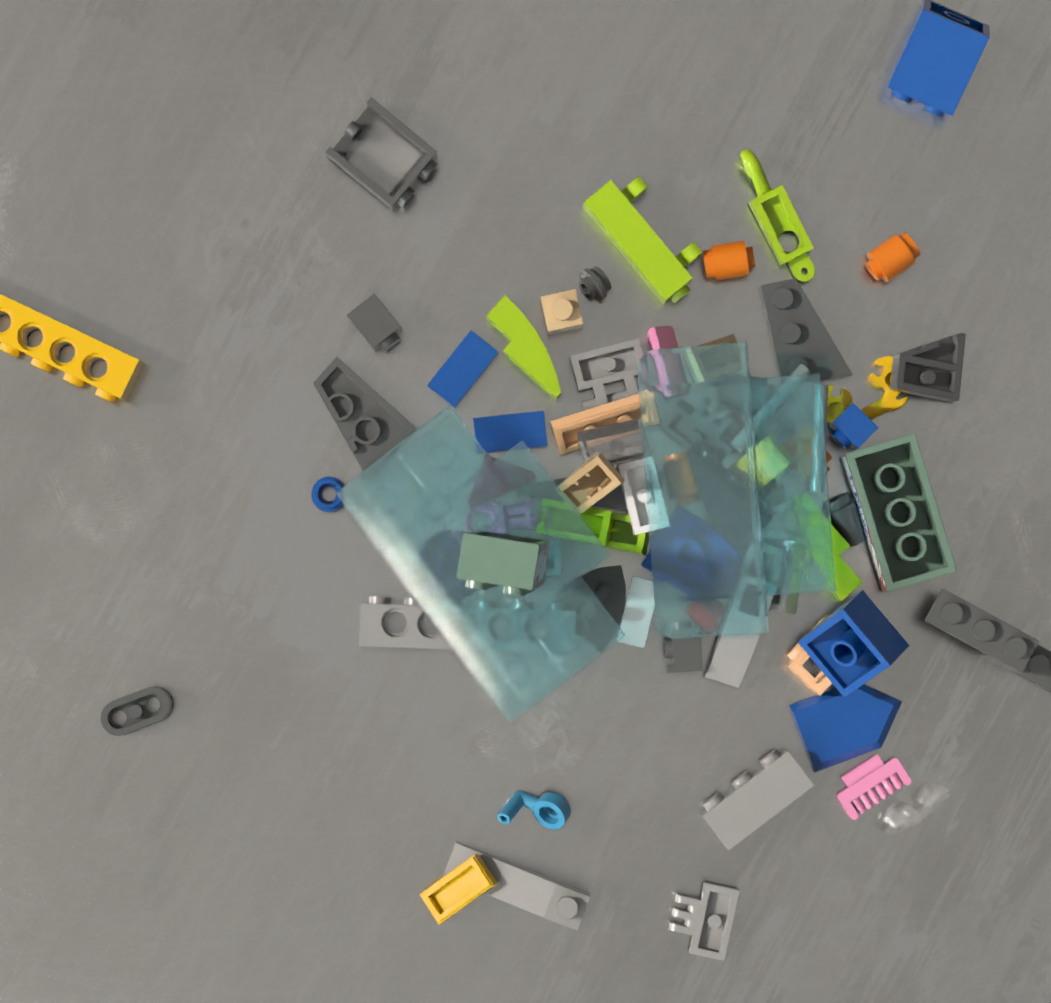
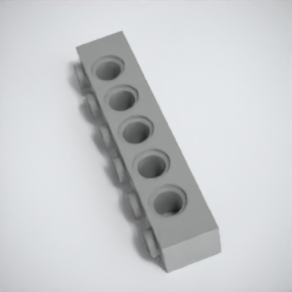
M369 597V604L361 603L359 647L575 654L576 611H569V604L548 603L547 610L533 609V602H512V609L497 608L498 601L476 600V607H462V600L441 599L440 606H426L425 598H405V605L390 604L391 597ZM394 612L402 613L407 620L406 628L400 633H393L387 626V619ZM431 613L439 615L443 622L440 632L434 635L425 632L422 626L424 617ZM468 614L473 615L479 624L477 632L471 636L463 635L458 629L459 619ZM500 616H508L514 622V631L507 637L498 636L493 629L494 621ZM536 617H543L550 624V631L544 638H535L529 631V624Z

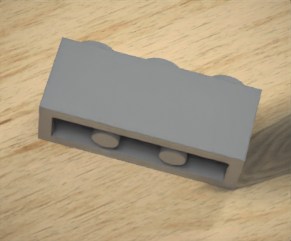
M777 748L759 761L763 765L753 774L748 770L731 782L734 786L732 790L724 796L718 792L703 803L705 810L700 813L728 851L815 786L788 750L784 749L782 752H779Z

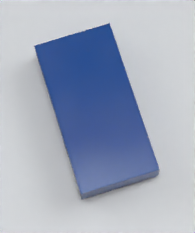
M470 330L428 383L427 387L456 408L499 354V351Z
M544 411L473 418L477 454L548 446Z

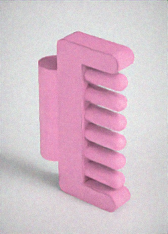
M876 754L841 777L847 787L838 792L836 796L851 819L856 820L858 818V813L851 804V801L860 814L865 813V808L858 797H860L867 809L873 807L865 792L868 793L874 804L880 803V799L873 787L882 799H887L888 795L880 782H882L889 794L893 795L895 793V789L888 780V777L898 790L902 789V784L898 777L903 784H911L910 777L897 758L892 757L883 763L879 755Z

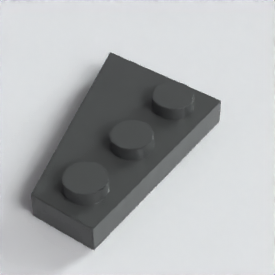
M796 278L760 286L781 385L800 364L806 366L811 372L800 386L853 375Z
M338 357L332 361L313 383L369 481L417 429Z

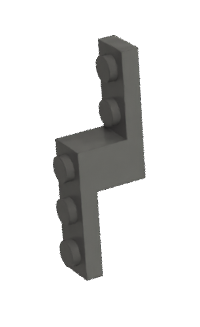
M941 589L924 621L981 651L980 655L1051 693V651L1038 645L1039 640L953 593Z

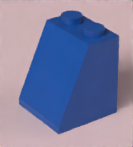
M924 0L890 76L887 88L892 89L891 94L902 101L911 102L912 99L924 103V109L934 115L943 117L944 113L953 116L990 38V26L932 0Z

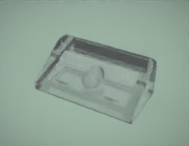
M638 418L577 433L578 448L583 463L595 452L602 453L614 468L619 464L653 456V459L656 458L651 434L645 418Z

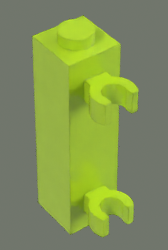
M640 176L634 179L622 191L610 180L584 201L583 209L662 304H666L670 299L676 304L691 291L687 285L691 283L693 277L685 268L698 259L703 252L693 241L675 257L631 203L643 195L648 188Z

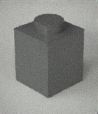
M375 293L346 315L375 352L380 348L385 352L401 339L398 335L402 331L401 325Z

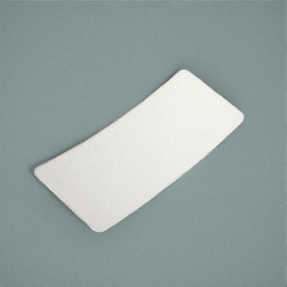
M639 577L632 578L617 638L618 642L641 648L645 647L660 586L659 582Z

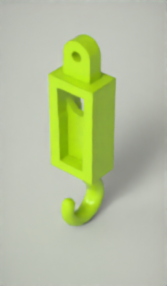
M743 149L740 152V159L748 176L752 178L758 195L757 198L751 200L748 204L779 266L787 262L794 278L799 282L810 281L815 275V268L807 252L814 249L783 185L772 190L756 155L749 149ZM786 231L794 232L799 241L798 247L791 252L783 250L779 242V237ZM802 268L807 271L805 275L801 272Z

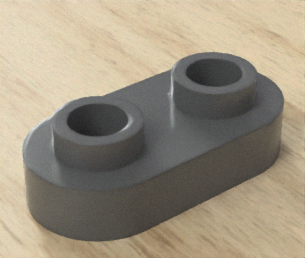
M145 688L108 703L101 712V724L111 735L122 736L164 720L172 708L171 698L162 688ZM151 698H156L160 702V708L156 712L151 711L148 707V702ZM118 711L125 712L127 716L124 724H118L115 721V714Z

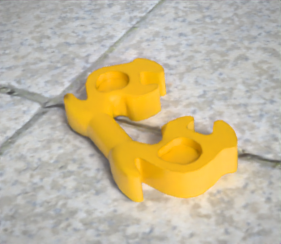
M884 356L874 361L873 365L883 368V371L879 376H876L874 373L868 376L869 382L874 389H882L884 391L883 396L878 401L861 409L870 420L886 412L898 410L908 401L907 397L900 400L896 399L901 392L890 390L892 356ZM828 385V424L852 403V396L846 388L841 390V397H832L833 386Z

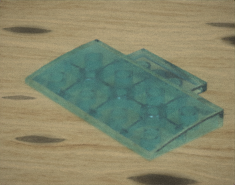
M448 405L336 493L510 723L625 636V633L582 578L608 558L610 554L523 440L493 462L451 405ZM480 530L550 541L544 585L534 589L531 593L525 594V596L503 593L504 586L502 585L488 588V590L465 587L466 580L457 578L464 533Z

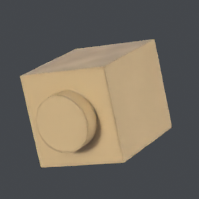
M576 289L540 297L548 336L582 329L583 321Z

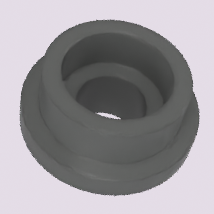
M599 267L585 268L580 272L581 281H579V285L588 298L592 299L594 297L601 301L607 297V292L611 290V283Z

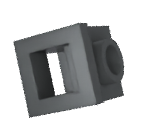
M692 621L670 622V637H664L665 658H672V665H665V672L703 671L701 628H692Z

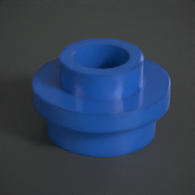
M335 477L319 479L312 488L311 496L313 503L317 508L325 512L339 510L347 500V489L344 483ZM327 488H333L336 491V497L332 501H326L323 497V492Z

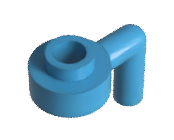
M520 790L514 793L499 812L497 818L502 824L507 825L523 806L533 811L534 817L542 826L551 830H557L562 828L571 816V808L565 798L559 794L546 792L538 798Z

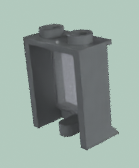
M372 97L367 101V108L359 118L347 126L344 131L345 135L335 147H329L326 151L328 159L337 164L392 211L397 205L403 208L416 191L412 187L421 177L425 181L438 166L434 161L437 157V151Z

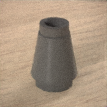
M848 492L836 495L822 504L825 509L823 515L850 547L866 540L856 500L854 498L851 499Z

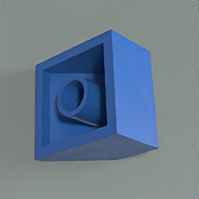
M863 590L837 608L798 642L844 698L891 666L910 646Z

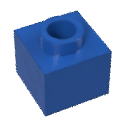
M854 403L849 404L829 424L834 430L831 434L834 440L844 449L850 446L853 450L858 449L879 428Z

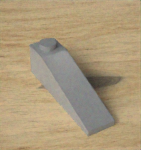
M455 843L443 876L450 873L473 855L479 854L498 883L485 894L578 931L590 899L589 892L463 844Z

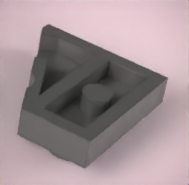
M955 334L893 355L890 390L948 402L959 401L966 334Z

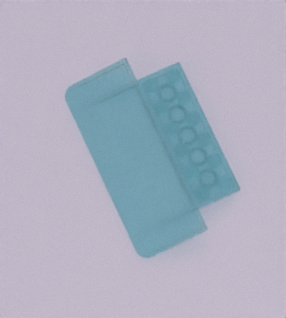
M747 341L654 349L644 353L638 361L637 373L656 626L660 633L673 639L769 632L766 596L836 591L820 374L750 379Z

